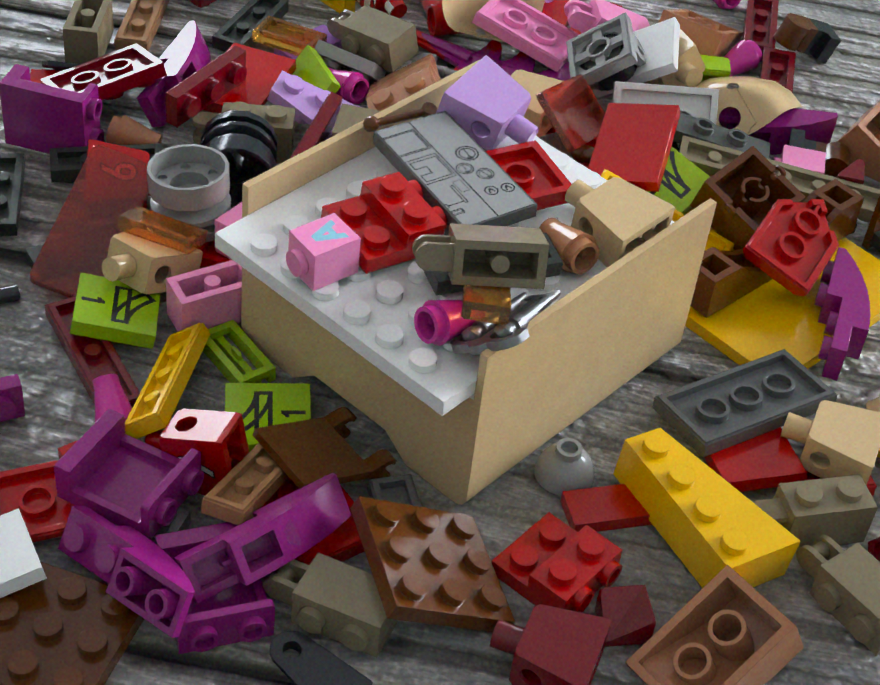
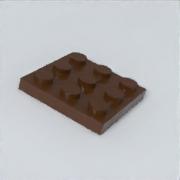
M361 496L357 498L350 510L387 619L487 632L494 631L499 619L512 624L515 623L473 516Z
M41 562L47 579L0 598V685H104L144 621V618L106 593L107 584Z

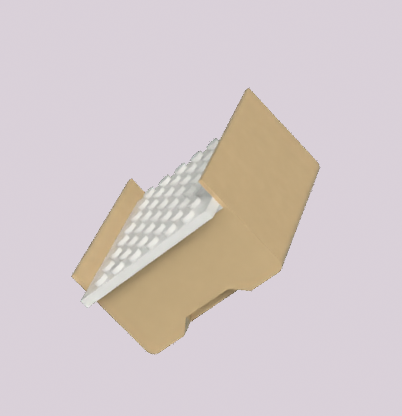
M478 61L373 116L381 118L418 110L426 102L433 103L438 109L444 92ZM419 118L379 126V128L376 131L389 128L395 125H399L405 122H409L412 120H416ZM363 121L244 182L242 186V219L215 233V247L242 266L241 328L262 353L293 378L316 376L385 429L406 466L451 501L462 505L681 342L717 202L710 198L677 221L671 220L670 226L609 267H606L598 259L595 265L583 274L566 272L562 268L560 275L546 277L544 289L485 287L436 296L423 269L417 265L415 259L367 274L358 265V273L312 291L300 277L294 276L287 266L286 253L288 252L289 230L320 219L322 206L359 196L363 181L398 172L373 144L374 132L366 131L363 127ZM507 136L495 149L518 143ZM535 136L533 141L536 140L571 184L576 180H581L595 189L608 181L598 173L573 160L567 154L544 142L539 137ZM566 203L537 210L536 217L509 225V227L539 228L548 218H556L561 223L571 226L575 207ZM448 225L445 229L444 235H449ZM554 289L561 291V295L528 322L527 329L530 337L521 344L505 350L491 351L485 349L480 355H470V353L455 354L450 344L452 340L441 346L434 345L433 343L427 344L419 338L414 326L415 312L428 300H467L476 298L482 303L485 316H489L499 307L523 292L527 293L526 297H528L529 295L547 294ZM523 300L520 306L517 309H515L512 313H514L516 310H518L520 307L526 304L527 301Z

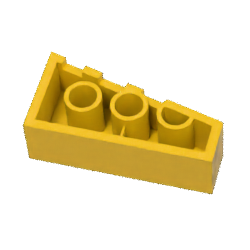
M662 428L625 439L613 475L620 484L627 486L649 513V521L702 588L727 565L752 587L785 575L801 542L797 537Z

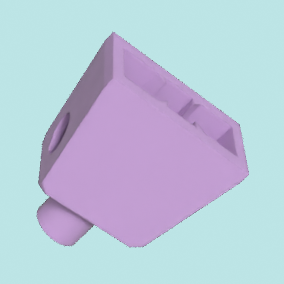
M487 55L444 92L436 112L446 111L479 146L486 150L495 149L507 136L518 144L533 141L539 130V127L524 118V114L531 101L530 93Z

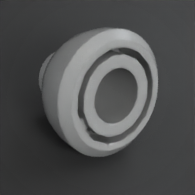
M563 438L547 447L541 453L534 467V475L541 487L550 493L561 496L562 491L590 488L594 481V466L591 457L582 448L579 441L573 438Z

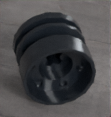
M231 110L220 113L205 125L201 133L200 145L218 150L225 155L229 162V194L231 196L232 209L242 202V186L244 182L276 166L278 137L273 127L263 117L249 111Z

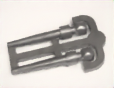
M554 289L547 294L529 296L525 292L519 294L489 316H483L478 319L471 327L466 328L459 336L455 337L450 342L453 352L455 354L470 353V355H480L485 349L499 351L521 344L530 337L527 329L528 322L561 295V291ZM523 300L527 301L526 304H524L522 307H520L518 310L512 313L515 309H517L520 306Z

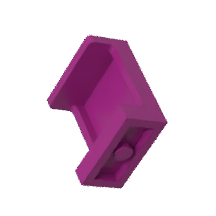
M15 64L0 81V97L6 144L50 154L49 148L88 147L89 139L104 142V130L100 127V115L103 104L98 96L97 84L89 83L84 91L79 93L30 81L29 67Z
M108 409L54 464L57 497L76 506H87L116 525H131L150 540L162 526H167L172 522L178 507L188 496H193L198 492L204 479V472L201 470V451L191 448L180 459L125 434L124 415L112 409Z
M225 522L155 535V541L174 560L175 556L238 525ZM259 579L247 586L239 582L198 604L191 601L180 635L175 637L178 653L205 652L218 646L243 641L254 642L263 637L274 635L275 606L272 599H267L262 580Z

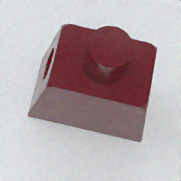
M539 604L534 606L525 628L499 619L491 637L490 647L514 655L509 681L512 685H591L605 649L612 620Z

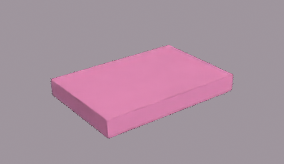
M489 0L475 14L472 21L475 25L555 72H558L568 60L566 41L580 35L521 0Z

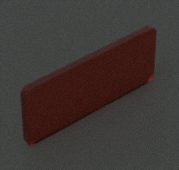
M582 74L565 80L536 95L538 102L569 153L599 135L605 112Z
M98 144L91 148L30 271V281L33 284L71 298L77 294L81 272L104 277L102 262L107 258L111 238L115 234L133 228L149 194L147 182L148 163Z

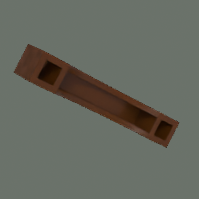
M834 179L812 191L804 201L824 199L828 211L825 216L830 231L835 232L839 241L854 231L864 197L837 179ZM711 247L704 251L690 306L707 318L769 282L772 278L745 258L743 248L725 251Z

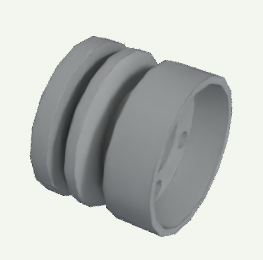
M199 144L172 146L156 153L148 161L147 165L148 192L151 196V225L189 245H197L215 240V219L231 209V196L229 194L230 169L225 155L212 147Z

